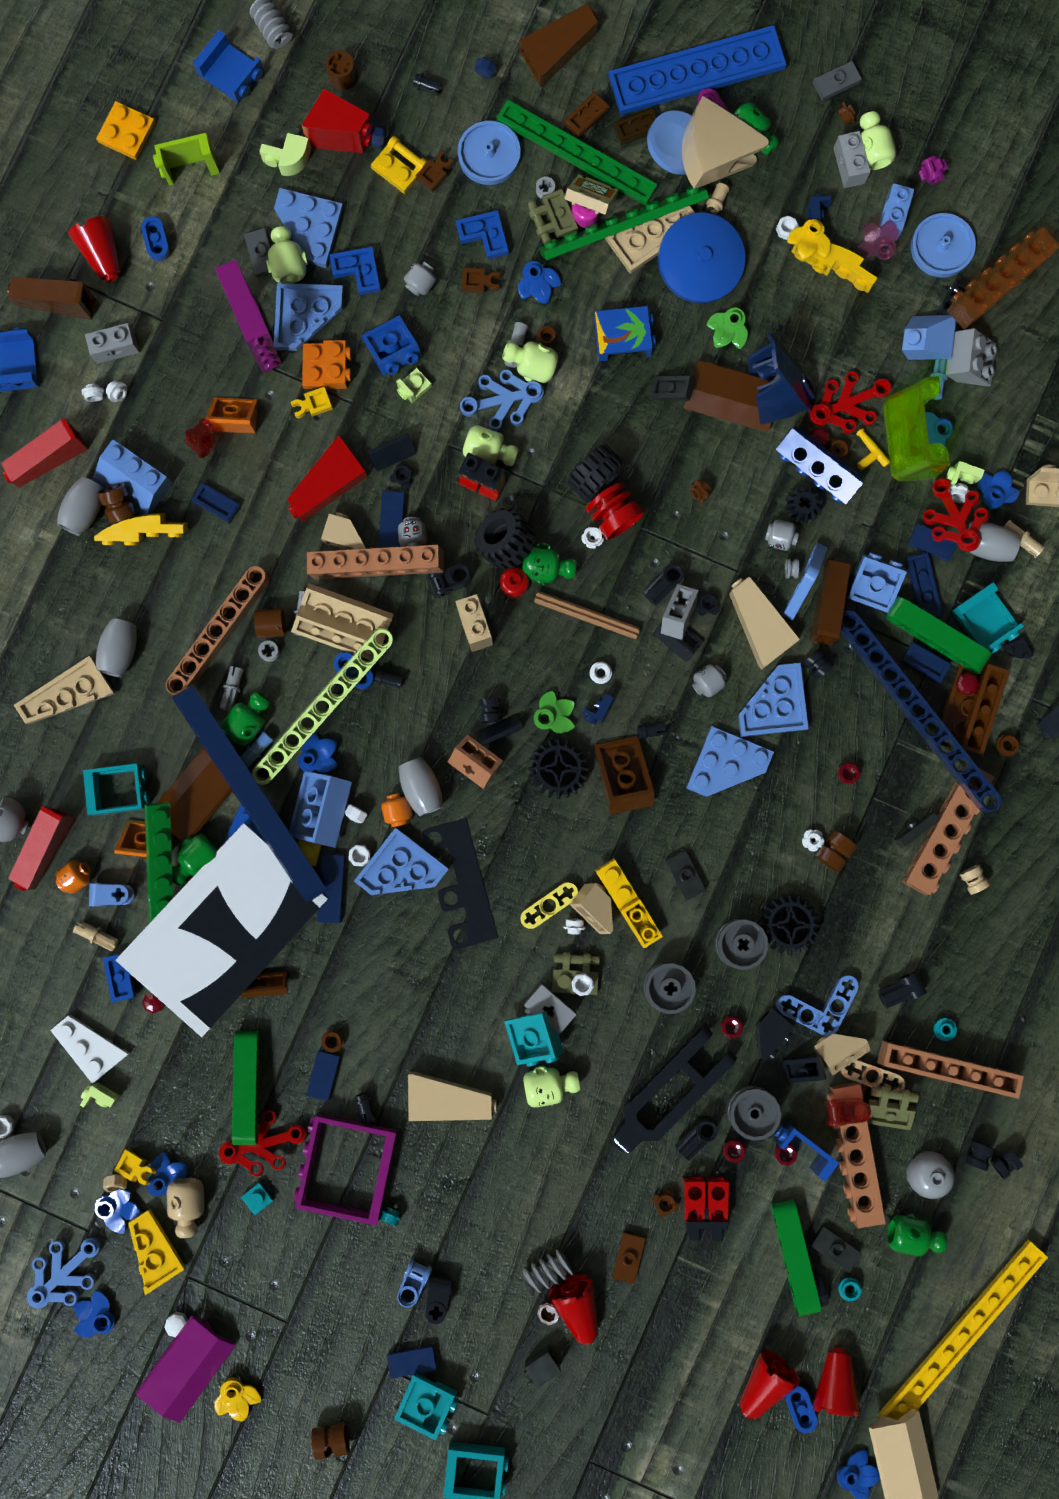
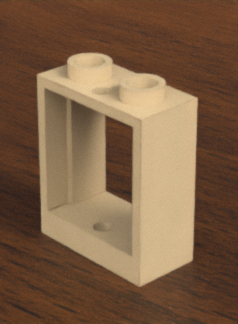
M477 594L455 601L471 651L474 652L492 646V637Z

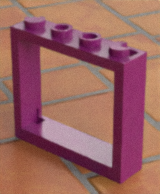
M236 259L216 267V273L256 362L262 372L273 371L272 368L281 365L282 362Z
M318 1113L314 1119L311 1118L308 1127L311 1137L310 1142L306 1141L303 1150L306 1160L305 1164H301L298 1178L302 1179L300 1187H296L293 1201H297L295 1209L377 1226L398 1130L369 1123L362 1124L359 1121ZM323 1123L386 1136L370 1211L307 1198Z

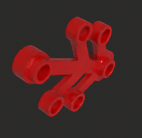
M850 371L844 378L845 385L838 402L829 406L833 394L839 388L837 381L829 380L824 386L825 393L821 403L814 405L812 411H810V419L815 425L823 426L830 423L842 428L844 433L851 434L855 431L857 424L852 419L845 420L834 415L841 411L861 419L865 425L870 426L877 419L876 413L855 407V405L874 397L885 398L891 391V384L886 379H878L871 389L849 398L853 386L859 380L858 374ZM848 376H853L855 381L850 382ZM828 385H834L835 390H830L828 388ZM877 388H883L884 393H879ZM817 413H823L824 418H818ZM866 416H872L873 421H868ZM846 424H851L853 429H847Z
M944 478L936 480L932 485L933 494L937 498L942 499L950 516L939 514L929 509L923 513L924 522L928 525L936 522L955 527L959 533L945 531L943 527L937 526L932 530L933 540L936 542L943 540L956 542L958 547L966 552L976 550L981 543L978 534L980 527L989 518L987 509L978 508L975 510V519L969 529L965 523L973 506L979 503V494L976 491L967 492L965 502L959 513L950 495V482ZM970 497H976L974 500H969ZM979 514H985L984 517H978ZM929 515H933V516H934V517L931 518V519H927V516H929ZM938 532L943 533V534L940 535V536H936V535H935V534L938 533ZM968 540H972V541H973V542H971V543H965V542L968 541Z
M267 1110L262 1115L263 1121L259 1126L257 1145H233L232 1141H227L219 1149V1158L228 1165L237 1162L248 1169L252 1176L258 1177L263 1174L264 1166L259 1162H252L242 1155L253 1152L269 1162L275 1170H283L286 1166L285 1158L276 1156L265 1148L289 1141L294 1144H302L307 1139V1131L300 1125H293L288 1132L264 1138L270 1126L277 1121V1114ZM273 1114L272 1121L267 1122V1115ZM295 1130L300 1131V1135L298 1138L293 1137V1132ZM232 1148L233 1155L228 1157L226 1155V1152L228 1149ZM277 1159L282 1160V1165L280 1167H276L275 1165ZM259 1165L260 1171L255 1174L253 1167Z

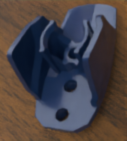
M771 333L767 334L771 343L748 356L750 374L760 376L762 381L776 376L770 383L757 387L759 393L756 395L760 424L795 416L802 410L810 412L813 408L810 400L816 398L815 389L804 371H800L786 348Z

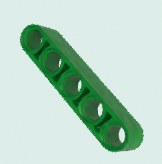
M897 597L886 615L888 621L973 673L980 674L992 655L985 647L904 598Z
M236 1030L234 1035L233 1145H257L261 1044L259 1030Z
M790 1199L771 1204L772 1215L797 1315L801 1317L821 1312V1305L795 1201Z

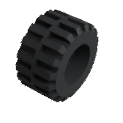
M607 444L600 445L588 454L569 476L567 485L585 503H589L598 493L612 485L622 473L626 463Z
M502 507L498 511L494 510L478 526L479 529L475 533L477 537L474 539L475 549L479 552L478 554L496 568L507 570L509 567L512 569L516 564L520 565L522 560L529 556V551H532V544L535 542V530L514 509L512 510L508 507L504 509Z

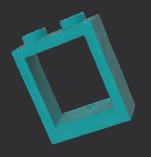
M129 764L83 770L87 815L98 816L145 810L144 804H149V793L147 790L145 791L144 784L147 781V772L143 765ZM134 772L137 804L102 808L99 776Z
M450 1441L443 1498L500 1499V1496H505L506 1481L502 1480V1474L507 1472L509 1457L504 1456L505 1448ZM457 1457L498 1461L495 1491L455 1487Z

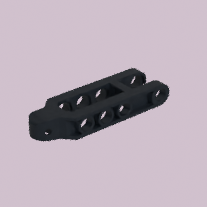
M706 1025L701 1026L624 1104V1122L617 1128L613 1136L614 1144L618 1150L628 1153L633 1151L642 1141H659L736 1062L737 1056L730 1049L702 1075L687 1062L713 1035V1032ZM682 1069L696 1084L684 1097L682 1095L679 1097L680 1101L668 1113L665 1112L663 1114L664 1117L652 1129H646L637 1120V1113Z

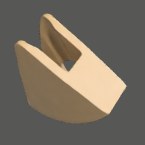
M702 96L688 121L682 140V161L688 180L695 189L752 167L757 162L754 154L765 149L769 141L745 122Z

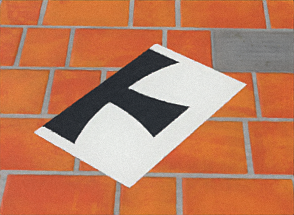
M243 823L217 851L216 857L196 873L122 952L116 961L198 1035L203 1037L326 902L327 898L321 894L307 904L269 846Z

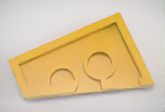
M151 1209L128 1223L134 1250L138 1256V1267L140 1275L142 1274L145 1295L186 1268Z

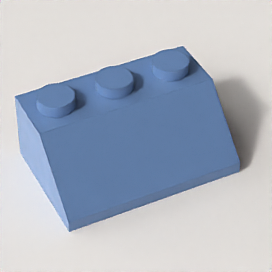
M115 440L110 442L99 457L93 481L103 488L116 483H125L129 493L127 499L132 501L136 512L141 515L151 514L173 484L164 474Z
M304 772L289 829L291 836L335 848L352 782L332 776Z

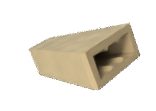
M750 577L746 580L740 578L731 586L733 590L729 595L757 664L762 670L800 639Z
M409 1072L408 1074L409 1121L492 1120V1113H496V1099H492V1093L418 1072Z

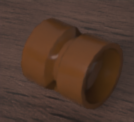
M116 483L97 492L101 504L106 506L104 511L109 523L120 522L136 514L132 501L127 499L129 493L125 483Z
M834 830L826 840L828 845L822 846L815 857L831 870L840 873L846 865V857L851 858L858 847L850 839Z
M346 1422L332 1424L330 1429L327 1426L312 1428L311 1441L315 1460L330 1458L331 1454H334L335 1457L349 1455L350 1441Z

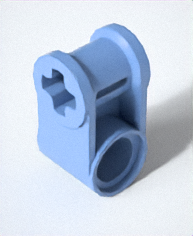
M110 883L89 884V906L127 905L135 898V891L130 885H110ZM125 892V897H119V893Z
M411 1258L397 1295L400 1305L408 1308L416 1304L431 1273V1266L425 1267L416 1263L415 1259ZM410 1289L414 1292L415 1296L412 1299H406L403 1297L402 1292Z

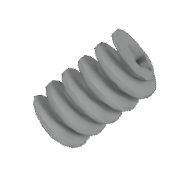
M256 0L250 8V15L254 19L255 24L263 34L264 39L267 40L269 47L273 49L284 47L293 37V34L289 32V25L285 23L284 17L281 16V12L277 9L276 4L272 2L273 0Z
M558 1249L555 1250L556 1258L547 1254V1263L540 1258V1267L531 1263L532 1271L530 1272L523 1267V1279L532 1297L535 1295L534 1289L538 1293H542V1284L547 1289L551 1288L550 1280L558 1284V1275L563 1280L567 1279V1271L574 1275L566 1256Z

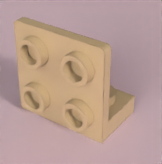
M1044 465L1027 478L1026 505L1059 507V468H1056L1055 465Z

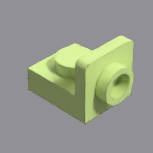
M417 368L403 380L399 378L396 381L398 394L404 400L408 398L411 403H414L432 387V384Z
M959 461L954 467L951 466L949 468L946 479L949 480L951 486L957 483L958 478H961L960 480L966 484H976L982 478L985 470Z
M97 1082L92 1086L86 1087L81 1095L83 1101L80 1106L84 1108L90 1105L95 1098V1102L104 1108H111L117 1104L121 1096Z

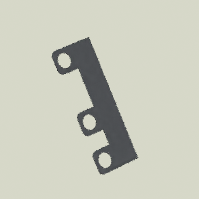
M466 818L425 829L422 832L425 849L428 852H433L448 847L458 885L438 891L441 909L448 912L464 907L468 922L449 927L448 936L452 948L460 949L498 938ZM431 832H438L441 835L442 840L439 845L431 846L428 843L427 837ZM451 891L457 895L455 905L447 906L443 902V896L446 892ZM457 929H463L467 932V940L464 943H456L454 941L453 933Z

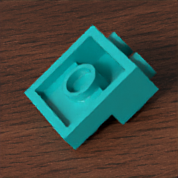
M547 1011L509 1018L504 1021L517 1065L526 1064L529 1067L539 1064L542 1060H545L546 1063L557 1061L559 1055L564 1053L558 1031H552Z
M414 1373L394 1420L436 1441L440 1434L444 1435L450 1421L446 1420L449 1411L454 1413L459 1399L456 1398L458 1391L438 1381L434 1383Z

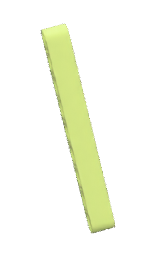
M377 628L259 760L252 773L253 778L258 784H268L386 652L393 640L388 629ZM379 633H386L389 639L387 643L379 644L376 642V636ZM364 650H371L374 653L370 661H364L361 658V653ZM349 667H356L359 670V674L355 678H350L346 675V670ZM334 684H341L344 687V691L336 695L332 693L331 687ZM321 700L326 701L329 704V708L326 711H319L316 708L317 702ZM309 717L314 721V725L310 728H305L301 724L302 719ZM295 734L299 738V742L291 745L286 740L287 736ZM280 751L283 753L284 759L282 761H275L272 758V753ZM265 768L269 771V776L261 778L258 776L257 770Z

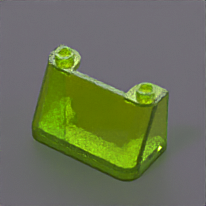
M939 376L923 378L891 394L883 403L889 460L891 461L890 470L894 479L898 481L933 479L950 465L947 448L940 443L929 444L924 404L938 396L940 392Z

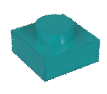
M261 1181L241 1196L254 1215L274 1200Z

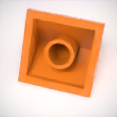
M214 397L205 418L206 423L215 432L256 434L258 399Z
M127 819L114 850L116 854L147 857L145 821Z

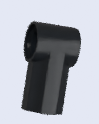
M669 565L642 593L654 606H657L677 584H680L684 575L683 570L678 565ZM676 571L679 579L677 581H670L667 578V572Z
M917 971L908 973L900 977L899 981L877 990L879 999L886 1009L906 1000L917 999L927 993Z
M707 1116L699 1118L695 1126L675 1144L677 1150L688 1161L708 1142L716 1138L718 1131L713 1119ZM703 1125H711V1132L708 1134L700 1132Z

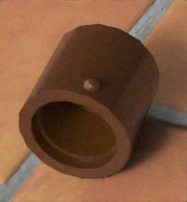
M342 50L330 53L325 63L328 74L327 81L337 90L350 89L355 84L357 78V69H355L353 58L349 53Z
M282 607L254 611V626L258 639L284 637L286 635V623Z

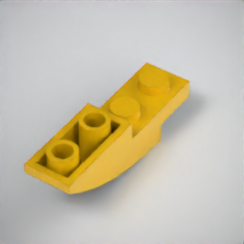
M832 243L826 258L815 252L809 258L801 260L797 245H794L791 251L798 260L807 262L816 272L828 276L830 271L834 270L840 278L849 280L860 291L869 293L877 280V277L861 267L864 258Z
M165 513L140 515L113 524L94 536V541H102V545H115V541H124V545H138L139 541L144 540V533H146V537H159V533H168V537H182V534L188 531V522H166Z
M613 858L597 868L595 872L642 947L646 948L662 938V934L616 860Z

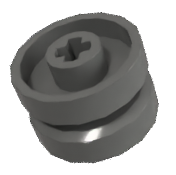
M732 919L724 923L717 931L714 940L715 951L719 958L726 965L739 970L752 969L758 966L764 960L768 951V938L764 930L755 922L746 919ZM739 939L744 941V946L742 948H738Z
M661 962L653 966L646 974L643 982L644 994L648 1002L658 1011L666 1014H675L687 1009L693 1002L696 993L695 981L691 973L683 966L673 962ZM671 983L673 988L671 991H667L664 989V986H668Z
M755 1085L742 1086L735 1090L728 1099L726 1107L728 1120L736 1132L744 1138L754 1141L763 1140L774 1134L779 1127L781 1119L780 1106L776 1099L762 1087ZM754 1109L757 1110V1113H756V1114H753V1113L751 1114V1111H752V1110H754Z

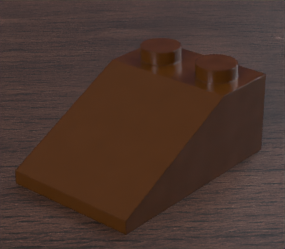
M638 736L594 745L610 815L654 806V789Z

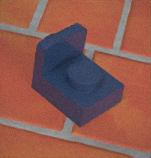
M817 194L810 197L807 204V220L815 219L823 223L824 210L829 209L832 203V196ZM813 227L810 228L811 231H817Z
M605 694L603 699L599 697L594 707V710L597 711L596 714L583 708L581 714L585 716L584 720L593 725H596L597 722L602 724L612 704L613 697Z

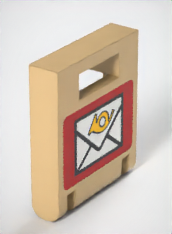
M578 174L567 188L564 199L571 201L572 205L579 204L594 210L596 214L602 213L606 215L615 202L619 189H612L609 185L588 177L585 179L583 175Z

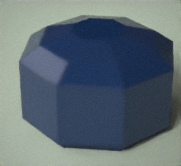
M482 57L477 59L474 69L479 76L489 79L493 78L496 72V65L491 60Z
M374 126L371 142L373 148L382 149L384 147L387 137L385 126Z

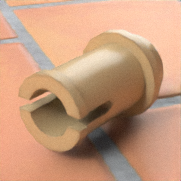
M723 183L716 185L712 197L706 202L708 211L717 214L723 209L722 204L729 192L727 185Z

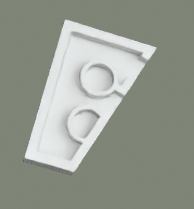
M72 1015L67 1016L50 1030L92 1084L130 1054L125 1049H121L113 1044L111 1040L96 1033L94 1029Z

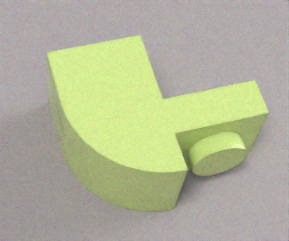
M287 133L283 149L262 144L260 148L263 162L271 167L279 166L283 176L295 175L302 171L308 162L311 152L309 138Z

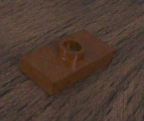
M594 91L564 119V125L579 139L609 111L610 106Z
M288 971L259 974L241 994L242 998L288 994Z
M625 1231L622 1232L612 1279L635 1284L646 1239L644 1236Z

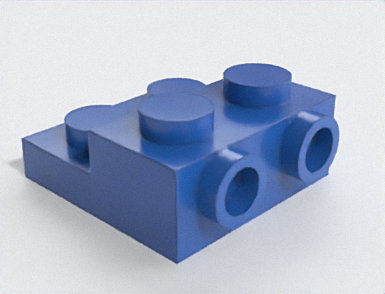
M400 315L361 335L363 342L383 376L395 374L399 367L405 364H414L417 362L418 357L422 356L417 342Z

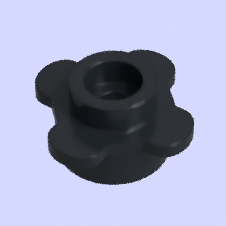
M399 463L396 465L394 473L390 475V481L401 485L403 489H407L410 487L411 479L416 476V472L414 469L404 466L403 463Z
M715 593L711 595L699 594L697 598L699 605L697 613L700 616L718 614V596Z

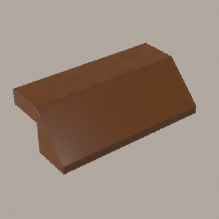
M698 359L693 374L695 382L691 399L685 402L684 409L769 432L772 422L760 424L756 395L759 393L757 387L770 383L772 380L766 379L762 381L760 376Z
M958 664L941 721L967 754L984 755L1009 676V670L987 664L980 674H976ZM971 673L977 676L980 683L977 692L967 696L958 693L955 686L958 677ZM941 743V747L951 750L949 743Z
M203 747L157 803H170L171 833L184 842L190 836L194 837L232 790Z

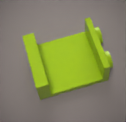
M206 133L154 145L156 154L153 155L156 168H159L161 177L166 178L169 186L174 185L170 168L205 160L211 176L220 174L215 152Z

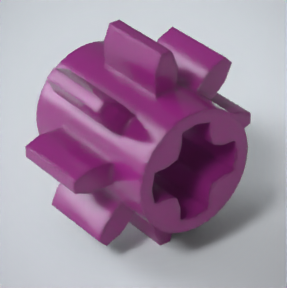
M932 156L924 160L919 171L921 180H926L930 185L945 178V170L948 169L945 159L941 160L937 156Z

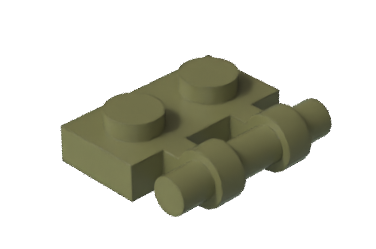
M562 189L542 196V206L538 207L535 201L528 203L530 218L535 222L537 235L542 239L543 244L551 240L549 234L555 232L557 239L565 237L564 235L569 232H578V226L572 216L567 200L564 199L565 195ZM547 214L551 223L545 225L542 216Z
M563 952V954L554 953V962L563 963L562 969H553L552 992L577 994L572 989L571 981L576 974L586 973L593 979L594 986L589 995H597L599 972L590 971V965H599L600 956H591V953H584V955H572L570 952ZM570 964H583V971L569 970Z
M881 1086L880 1088L872 1087L871 1096L879 1097V1100L869 1099L866 1109L867 1123L911 1130L916 1110L914 1106L908 1104L909 1102L917 1103L919 1094L911 1093L910 1090L901 1089V1091L891 1090L886 1086ZM889 1099L899 1100V1104H897V1103H890V1102H888V1100H889Z

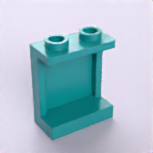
M994 582L951 611L969 637L988 649L992 654L1003 647L1001 642L1006 639L1011 641L1021 634L1019 630L1024 627L1023 623L1018 624L999 599L995 593L999 589Z

